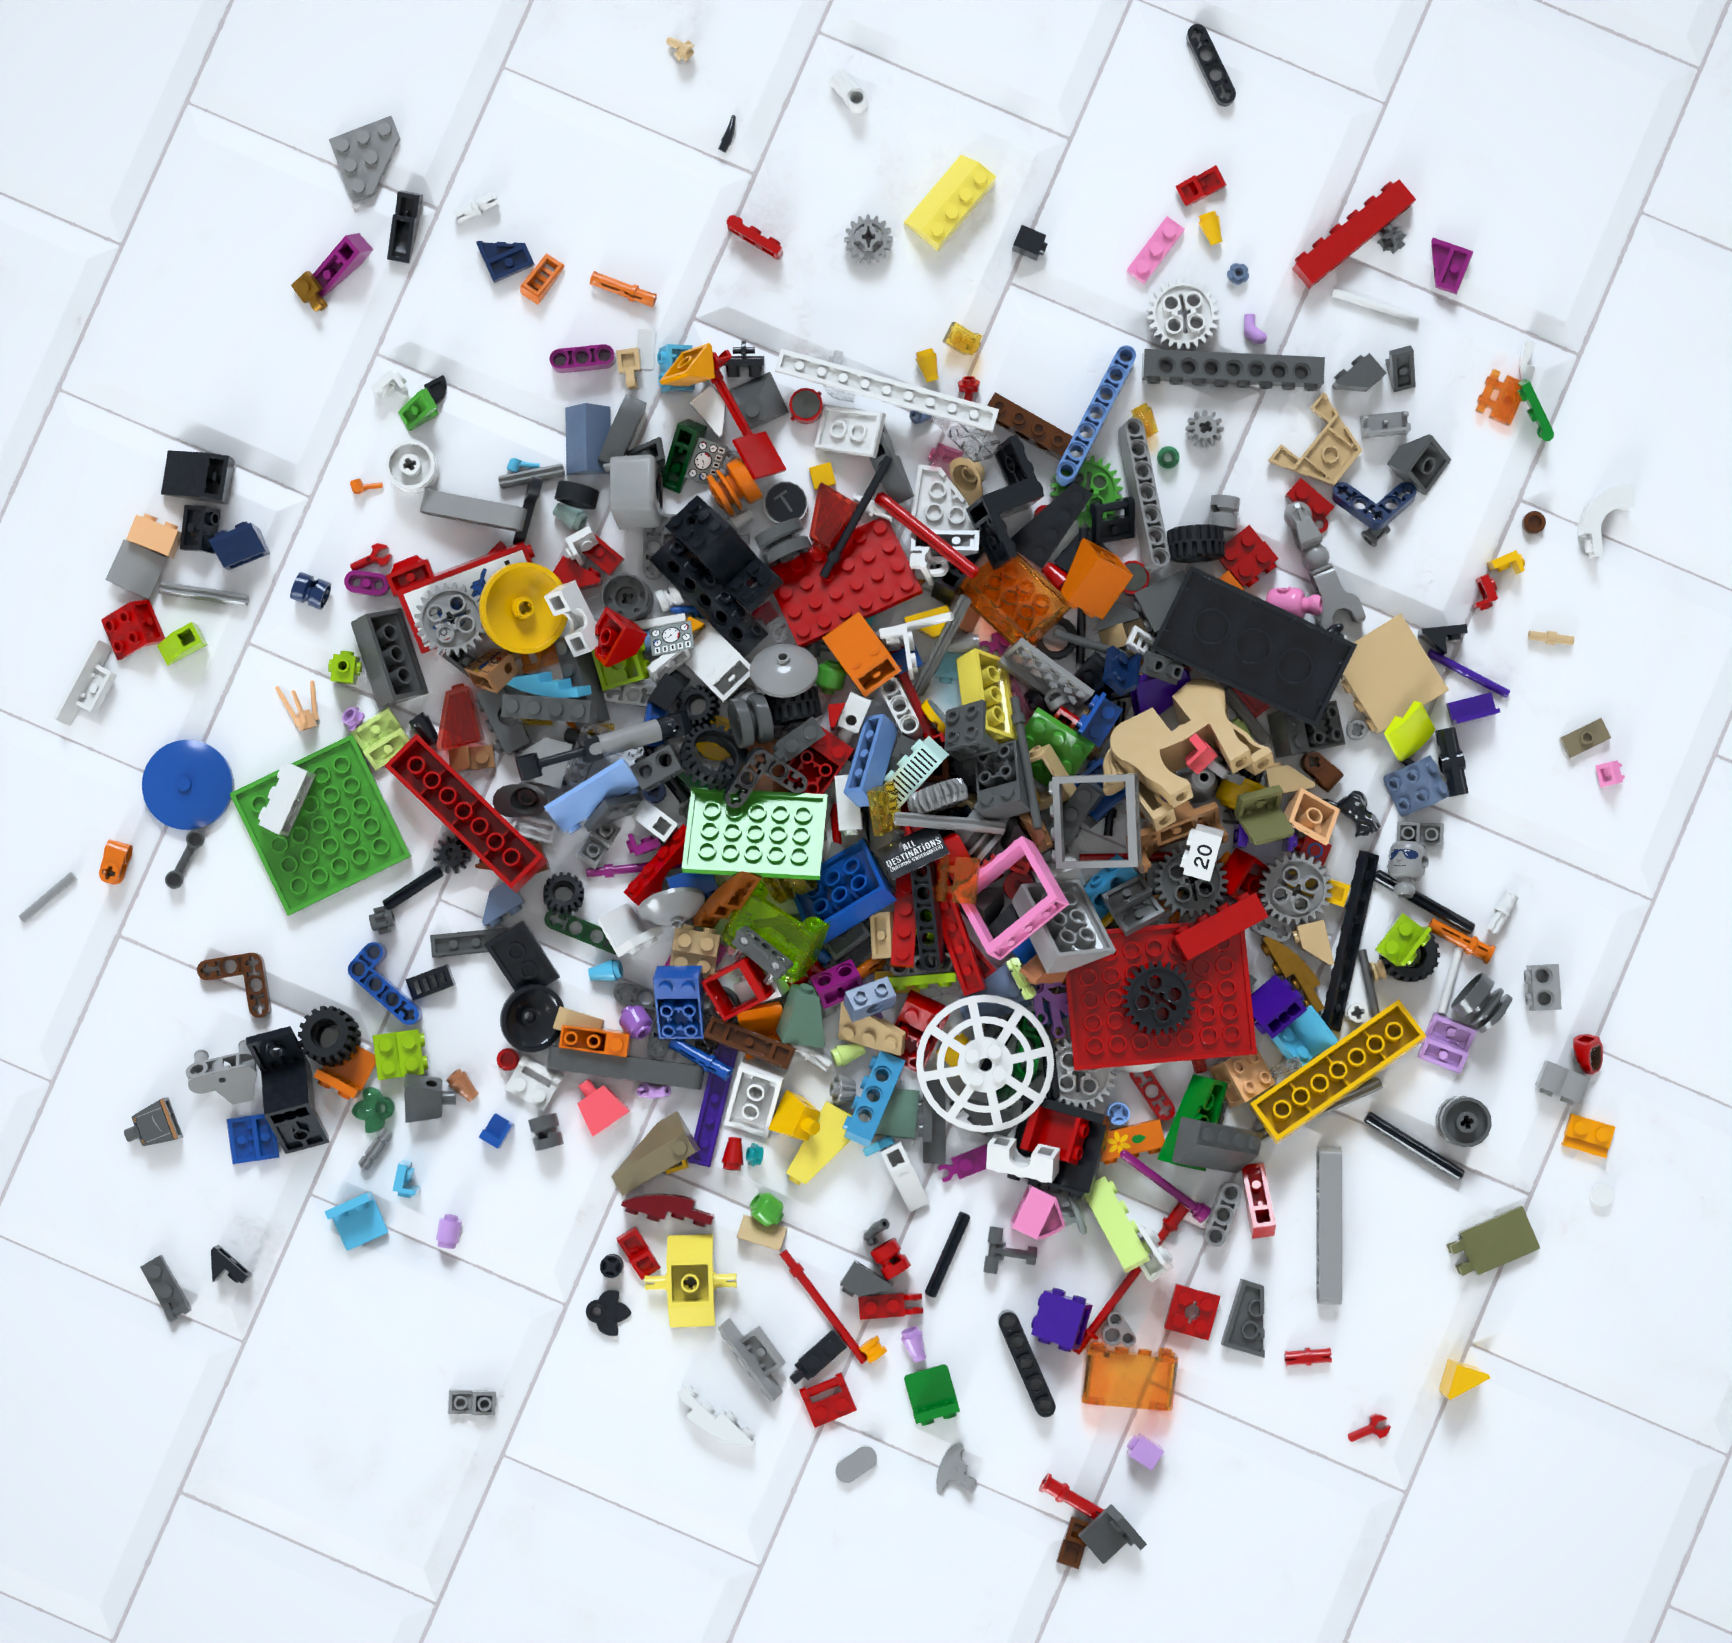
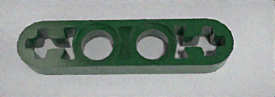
M553 910L546 913L544 921L550 929L617 955L611 944L607 943V948L603 947L607 937L600 926L573 915L568 916L567 913H564V916H560V913H558V918L566 921V916L570 918L566 923L564 931L561 929L564 925L556 923L554 926L551 925L552 921L549 917L550 915H555L552 913ZM574 921L582 924V931L579 934H573L570 931V925ZM594 930H600L603 933V940L599 943H594L591 940L590 936Z

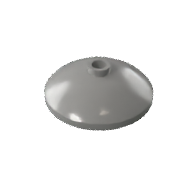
M778 644L768 647L759 652L750 665V678L753 685L762 693L773 697L786 698L799 695L811 688L818 677V663L813 654L800 646L792 644Z
M679 887L667 889L646 898L639 905L638 913L641 919L650 924L675 927L693 918L706 902L704 892L697 888Z

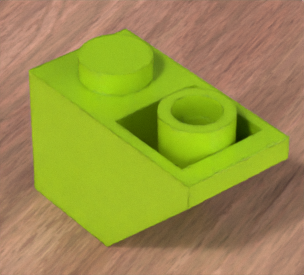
M190 622L170 633L157 647L167 666H170L207 646L208 643L199 626Z

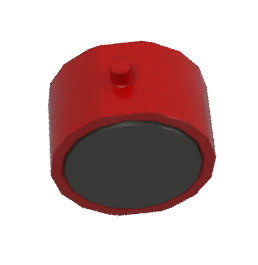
M801 388L795 391L790 397L789 402L792 416L790 419L805 425L816 422L823 410L822 393L810 388Z
M1136 560L1124 563L1133 574L1132 579L1122 591V594L1127 596H1134L1135 592L1148 587L1150 581L1149 572L1145 569L1143 563Z

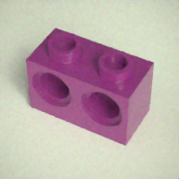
M852 959L810 977L814 990L818 994L824 1009L844 1001L845 991L864 985Z

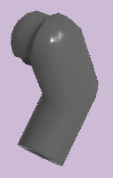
M883 1218L874 1222L864 1233L863 1239L866 1240L868 1246L878 1243L876 1234L889 1228L890 1223L887 1219Z

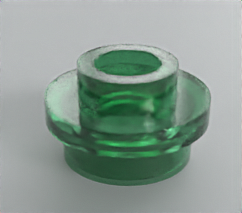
M1171 446L1161 448L1157 454L1158 464L1165 469L1174 468L1180 459L1179 452ZM1164 455H1171L1172 460L1170 462L1165 461Z

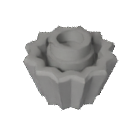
M836 1074L829 1088L834 1105L838 1106L853 1102L856 1095L855 1080L841 1074Z

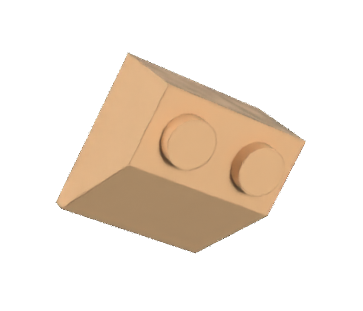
M1300 788L1288 800L1284 814L1292 827L1327 845L1340 809Z

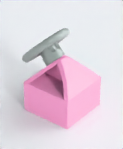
M1029 1184L1010 1222L1013 1229L1036 1240L1052 1236L1065 1226L1072 1225L1073 1222H1076L1082 1235L1087 1233L1076 1198L1069 1196L1070 1192H1067L1070 1206L1060 1209L1054 1194Z

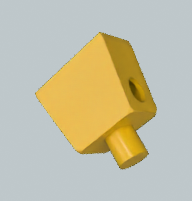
M786 1090L768 1129L787 1137L807 1141L811 1134L815 1135L820 1130V1124L817 1122L820 1111L805 1097Z

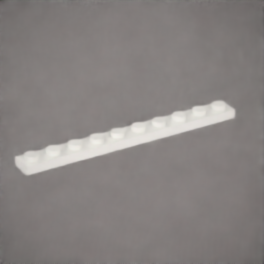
M785 349L780 350L775 367V372L992 433L999 409Z

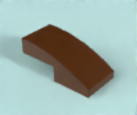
M1074 1517L1070 1518L1056 1559L1057 1563L1079 1569L1087 1545L1078 1534L1090 1524L1089 1522Z

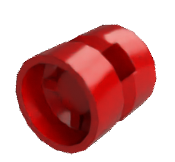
M1014 871L1004 879L1003 891L1012 900L1021 884L1033 883L1030 875L1025 876Z
M895 1237L882 1243L870 1252L875 1263L881 1264L880 1271L886 1280L897 1276L911 1266L906 1255L900 1254L901 1247Z

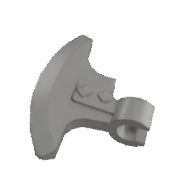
M961 1442L948 1451L939 1466L936 1479L938 1491L943 1490L950 1480L957 1481L969 1489H974L977 1480L965 1474L968 1465L961 1460V1452L964 1448Z

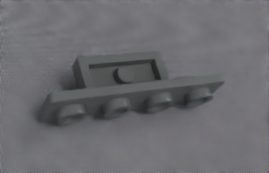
M940 1079L926 1081L934 1100L946 1111V1092L941 1085ZM923 1094V1100H918V1114H923V1123H918V1137H923V1163H945L946 1120L932 1108Z

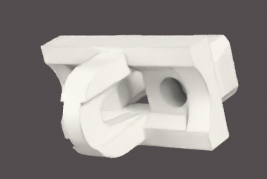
M923 547L922 553H911L909 566L911 569H915L917 580H926L929 586H934V577H942L949 570L947 560L942 556H934L930 547Z

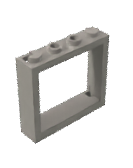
M1138 773L1052 777V781L1049 782V793L1053 795V804L1050 805V816L1054 818V827L1051 828V839L1055 841V850L1052 851V862L1056 864V869L1142 866ZM1125 781L1129 860L1065 861L1062 784Z

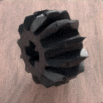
M446 836L447 844L439 840L438 844L442 848L433 849L434 852L439 853V856L433 857V860H441L437 868L442 869L446 866L445 873L447 874L451 872L452 868L454 873L458 874V866L465 870L467 866L463 861L471 862L472 860L470 857H465V854L472 851L469 848L463 849L466 845L463 842L459 844L460 839L455 836L453 843L451 837ZM455 849L454 853L457 854V858H452L453 861H450L451 857L447 856V853Z

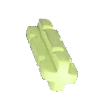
M1013 957L1008 960L1006 965L1010 971H1013L1011 974L1019 990L1022 989L1021 994L1025 1000L1032 999L1036 996V991L1033 986L1030 987L1031 983L1027 981V977L1019 972L1022 966L1019 958Z

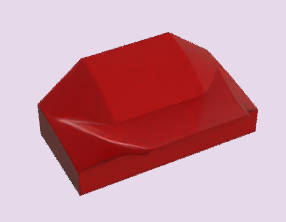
M414 555L394 563L391 573L385 576L393 596L398 597L396 592L398 587L433 575L434 572L428 559L423 560Z

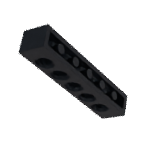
M675 535L650 559L654 566L743 658L768 635L766 630Z

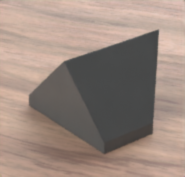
M1003 887L983 889L972 898L987 928L999 916L1004 907ZM959 902L960 912L968 919L966 913L964 912Z

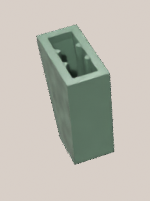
M806 983L800 985L791 984L776 1029V1033L782 1043L824 1048L825 1038L820 998L813 986Z

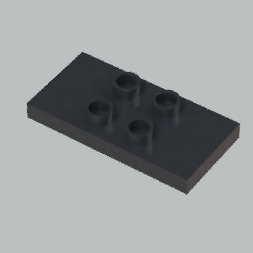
M1190 565L1151 649L1317 727L1357 644Z

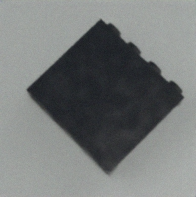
M1024 1095L1019 1099V1101H1023L1021 1114L1034 1103L1033 1100ZM1044 1098L1039 1106L1089 1120V1134L1084 1139L1082 1146L1083 1155L1078 1164L1075 1165L1060 1160L1059 1173L1052 1183H1042L1027 1177L1024 1179H1028L1027 1184L1041 1187V1184L1048 1185V1190L1056 1193H1061L1062 1190L1070 1192L1069 1196L1082 1200L1083 1196L1091 1197L1112 1116ZM1026 1118L1017 1125L1014 1138L1017 1139L1016 1148L1018 1152L1025 1157H1031V1151L1020 1149L1028 1120ZM1007 1174V1178L1020 1181V1177Z

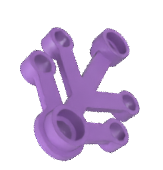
M1062 982L1053 984L1039 983L1035 990L1036 996L1032 998L1035 1010L1034 1016L1037 1018L1041 1014L1043 1016L1041 1024H1046L1048 1016L1044 1012L1042 998L1049 1002L1053 1025L1050 1033L1053 1034L1054 1038H1062L1066 1030L1062 1026L1060 1011L1069 1017L1068 1004L1065 1003L1067 1002V994L1065 992L1054 995L1048 988L1057 986L1066 988V984L1063 985ZM1057 1027L1061 1030L1059 1035L1055 1033Z

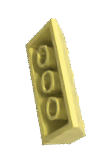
M960 155L904 221V224L939 251L994 186L996 176L981 163Z
M974 648L956 659L962 705L983 699L986 702L985 733L998 743L1012 740L1017 741L1016 729L1012 725L1011 720L1013 713L1010 702L1012 694L1009 673L997 665L1001 657Z

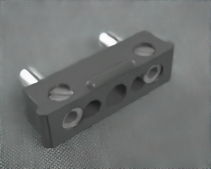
M743 926L736 931L737 935L731 943L737 948L732 956L733 959L735 958L738 961L744 953L766 970L768 974L763 980L766 985H770L774 978L778 980L783 977L788 969L794 966V963L748 926Z

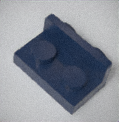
M1114 645L1109 647L1106 651L1103 682L1120 697L1134 691L1138 687L1142 656L1137 653L1128 658L1124 652H1121Z

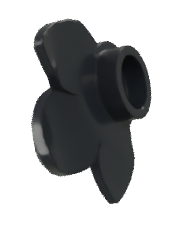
M616 1290L603 1292L598 1300L591 1301L586 1307L587 1318L597 1324L598 1330L608 1336H617L619 1333L617 1322L627 1319L632 1313L627 1305L618 1302L619 1291ZM599 1307L601 1314L595 1315L593 1308Z

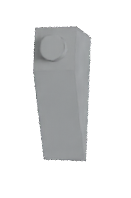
M932 530L963 556L979 553V530ZM911 531V553H922L923 547H930ZM930 547L934 556H942Z

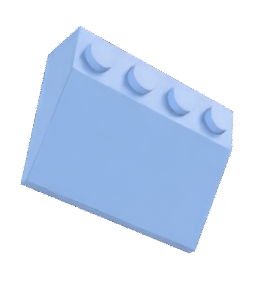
M621 758L548 803L544 808L562 832L566 833L569 831L572 834L582 827L580 824L589 819L604 799L638 793L640 785L628 762Z

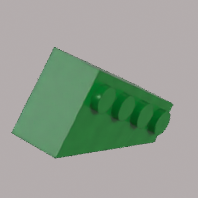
M1196 1074L1192 1075L1157 1160L1206 1171V1168L1172 1162L1180 1120L1182 1116L1218 1123L1228 1085L1227 1082Z

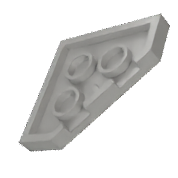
M392 116L328 139L353 203L375 196L382 175L385 174L391 161V155L400 141V136Z

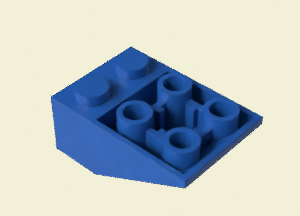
M657 966L653 977L659 1039H704L702 966Z

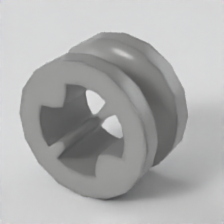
M1362 720L1351 721L1346 727V734L1352 740L1363 739L1368 733L1367 724ZM1354 724L1362 727L1360 736L1352 734Z

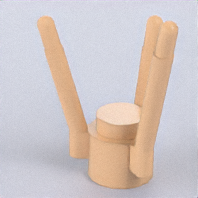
M314 680L310 681L312 713H310L309 709L303 710L296 691L292 690L291 693L298 713L295 714L279 686L275 687L280 699L291 715L295 727H299L300 731H304L317 726L316 720H319V716L317 713Z

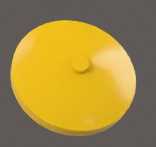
M529 562L509 564L496 571L486 582L479 602L481 623L489 638L499 647L520 654L536 653L551 646L564 631L568 620L564 614L553 616L544 598L550 591L563 585L559 578L546 567Z

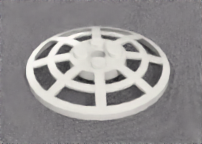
M983 994L959 999L943 1008L934 1016L920 1039L916 1068L918 1081L925 1098L941 1117L966 1130L995 1132L1013 1127L1024 1121L1043 1102L1053 1078L1054 1058L1049 1037L1033 1013L1011 999L998 995ZM977 1003H998L1008 1006L1015 1011L1008 1022L996 1017H980ZM968 1005L971 1019L958 1024L948 1034L936 1027L949 1013ZM1022 1016H1025L1037 1029L1045 1047L1031 1050L1025 1036L1016 1028ZM983 1023L1003 1027L997 1039L984 1037ZM973 1026L975 1039L969 1041L965 1046L954 1039L962 1030ZM1011 1033L1020 1041L1025 1052L1011 1055L1005 1045ZM930 1035H933L942 1041L937 1058V1070L924 1072V1051ZM948 1046L959 1053L958 1066L944 1068V1058ZM1047 1056L1046 1078L1039 1094L1028 1087L1033 1075V1059ZM983 1058H988L992 1062V1067L987 1071L979 1068V1061ZM1027 1061L1025 1078L1021 1083L1011 1076L1013 1064ZM960 1075L966 1084V1087L959 1096L950 1087L946 1079L947 1077ZM940 1079L945 1092L955 1101L948 1113L934 1100L926 1081ZM1005 1084L1016 1090V1093L1009 1099L998 1103L996 1090ZM974 1090L987 1093L989 1106L972 1104L967 1102ZM1022 1095L1034 1101L1020 1116L1002 1123L1000 1110L1014 1104ZM963 1107L975 1112H991L993 1125H972L956 1119V1116Z

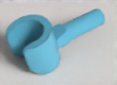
M511 458L507 470L516 473L520 467L536 469L539 468L540 463H529L517 458Z

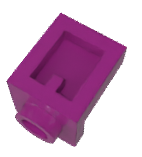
M633 833L628 834L629 840L626 841L630 853H635L637 857L662 847L660 839L658 837L654 839L653 835L641 839L640 845L637 844Z

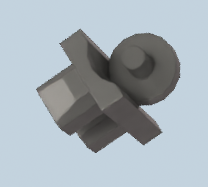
M1145 651L1144 662L1139 673L1172 685H1177L1178 680L1181 679L1184 667L1178 661Z

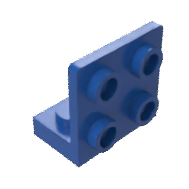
M1104 692L1100 696L1095 695L1087 706L1090 712L1088 715L1083 714L1075 726L1078 728L1077 733L1093 742L1098 748H1100L1123 711L1121 707L1106 699L1105 696L1107 694Z

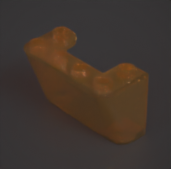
M1090 1342V1345H1086L1084 1348L1080 1401L1092 1405L1171 1411L1173 1409L1179 1357L1170 1348H1159L1158 1352L1152 1354V1350L1138 1349V1352H1129V1348L1115 1347V1350H1109L1104 1346V1343Z

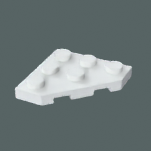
M919 464L911 514L931 530H975L966 511V508L969 507L968 503L946 476L942 468Z

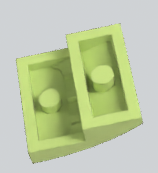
M389 706L363 722L354 731H350L375 771L384 766L410 740Z

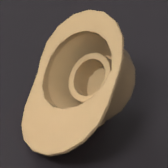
M959 457L951 461L949 466L951 482L970 506L983 496L982 483L985 478V470L975 457L967 459Z

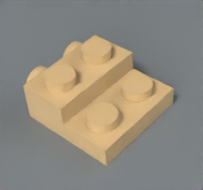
M681 924L680 928L675 927L669 966H702L703 978L714 973L721 935L716 934L717 929L703 927V932L695 931L693 925Z

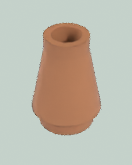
M460 1068L446 1079L449 1084L448 1087L456 1091L468 1102H471L479 1094L465 1071L462 1072Z

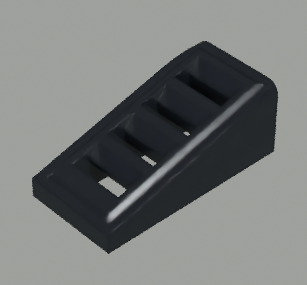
M449 964L405 979L413 1001L456 986ZM439 972H442L446 984L442 985ZM433 974L438 985L436 988H434L430 977ZM426 977L430 990L426 991L422 978ZM414 981H418L422 993L417 994Z

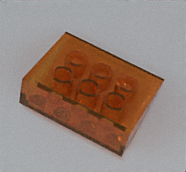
M1019 554L1003 567L994 571L988 561L979 568L980 571L976 577L970 579L967 576L963 579L958 596L964 594L972 599L970 607L1011 645L1021 637L1030 644L1035 645L1071 609L1065 603L1066 599L1062 593Z

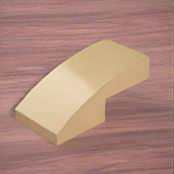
M560 1006L553 1028L560 1031L562 1025L602 1028L604 1020Z

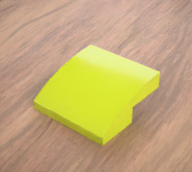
M1414 701L1403 718L1397 716L1393 718L1384 735L1397 759L1404 761L1418 751L1436 729L1423 704Z

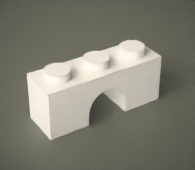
M576 581L560 585L544 596L553 616L564 614L570 622V632L564 638L573 656L577 657L594 650L598 646V636L595 635L596 622Z
M997 1134L992 1137L987 1146L986 1169L994 1170L997 1173L1013 1174L1020 1178L1036 1179L1042 1183H1052L1059 1173L1060 1148L1038 1144L1031 1157H1025L1016 1148L1017 1139Z

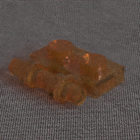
M1492 369L1490 376H1487L1484 382L1486 386L1482 395L1478 396L1476 401L1478 405L1475 411L1484 414L1486 407L1492 409L1488 418L1510 426L1521 402L1517 390L1520 389L1518 385L1520 380L1507 375L1502 383L1498 380L1501 372ZM1494 389L1499 391L1495 401L1490 398Z
M945 855L941 857L940 864L937 866L939 879L938 885L935 886V892H937L936 901L945 902L946 893L952 894V903L976 905L980 859L956 857L955 866L949 865L950 856ZM948 873H954L953 886H947Z

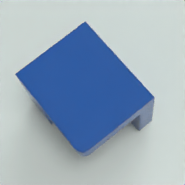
M495 1113L478 1138L499 1149L513 1128L514 1123Z

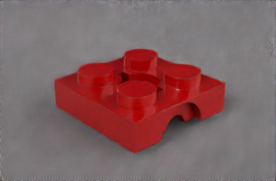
M1175 1283L1164 1328L1209 1341L1221 1296ZM1195 1301L1199 1313L1195 1318L1190 1319V1323H1188L1189 1319L1185 1316V1309L1187 1306L1193 1305Z

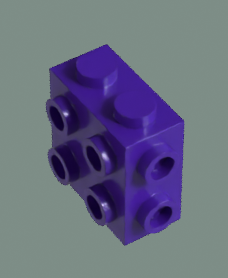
M1276 975L1251 994L1254 1022H1256L1254 1026L1262 1035L1267 1033L1272 1039L1307 1011V1008L1302 1003L1305 1000L1296 989L1292 991L1294 988L1286 979L1281 981Z
M1053 1287L1052 1290H1044L1038 1299L1039 1309L1037 1315L1034 1316L1031 1323V1335L1038 1337L1037 1341L1050 1345L1053 1342L1058 1344V1349L1066 1352L1080 1349L1093 1305L1086 1303L1087 1299L1078 1295H1073V1298L1065 1295L1066 1291Z

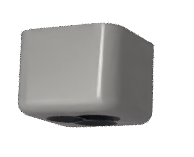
M650 454L611 457L610 463L603 464L605 472H610V506L618 529H643L661 526L663 523V478L655 457Z

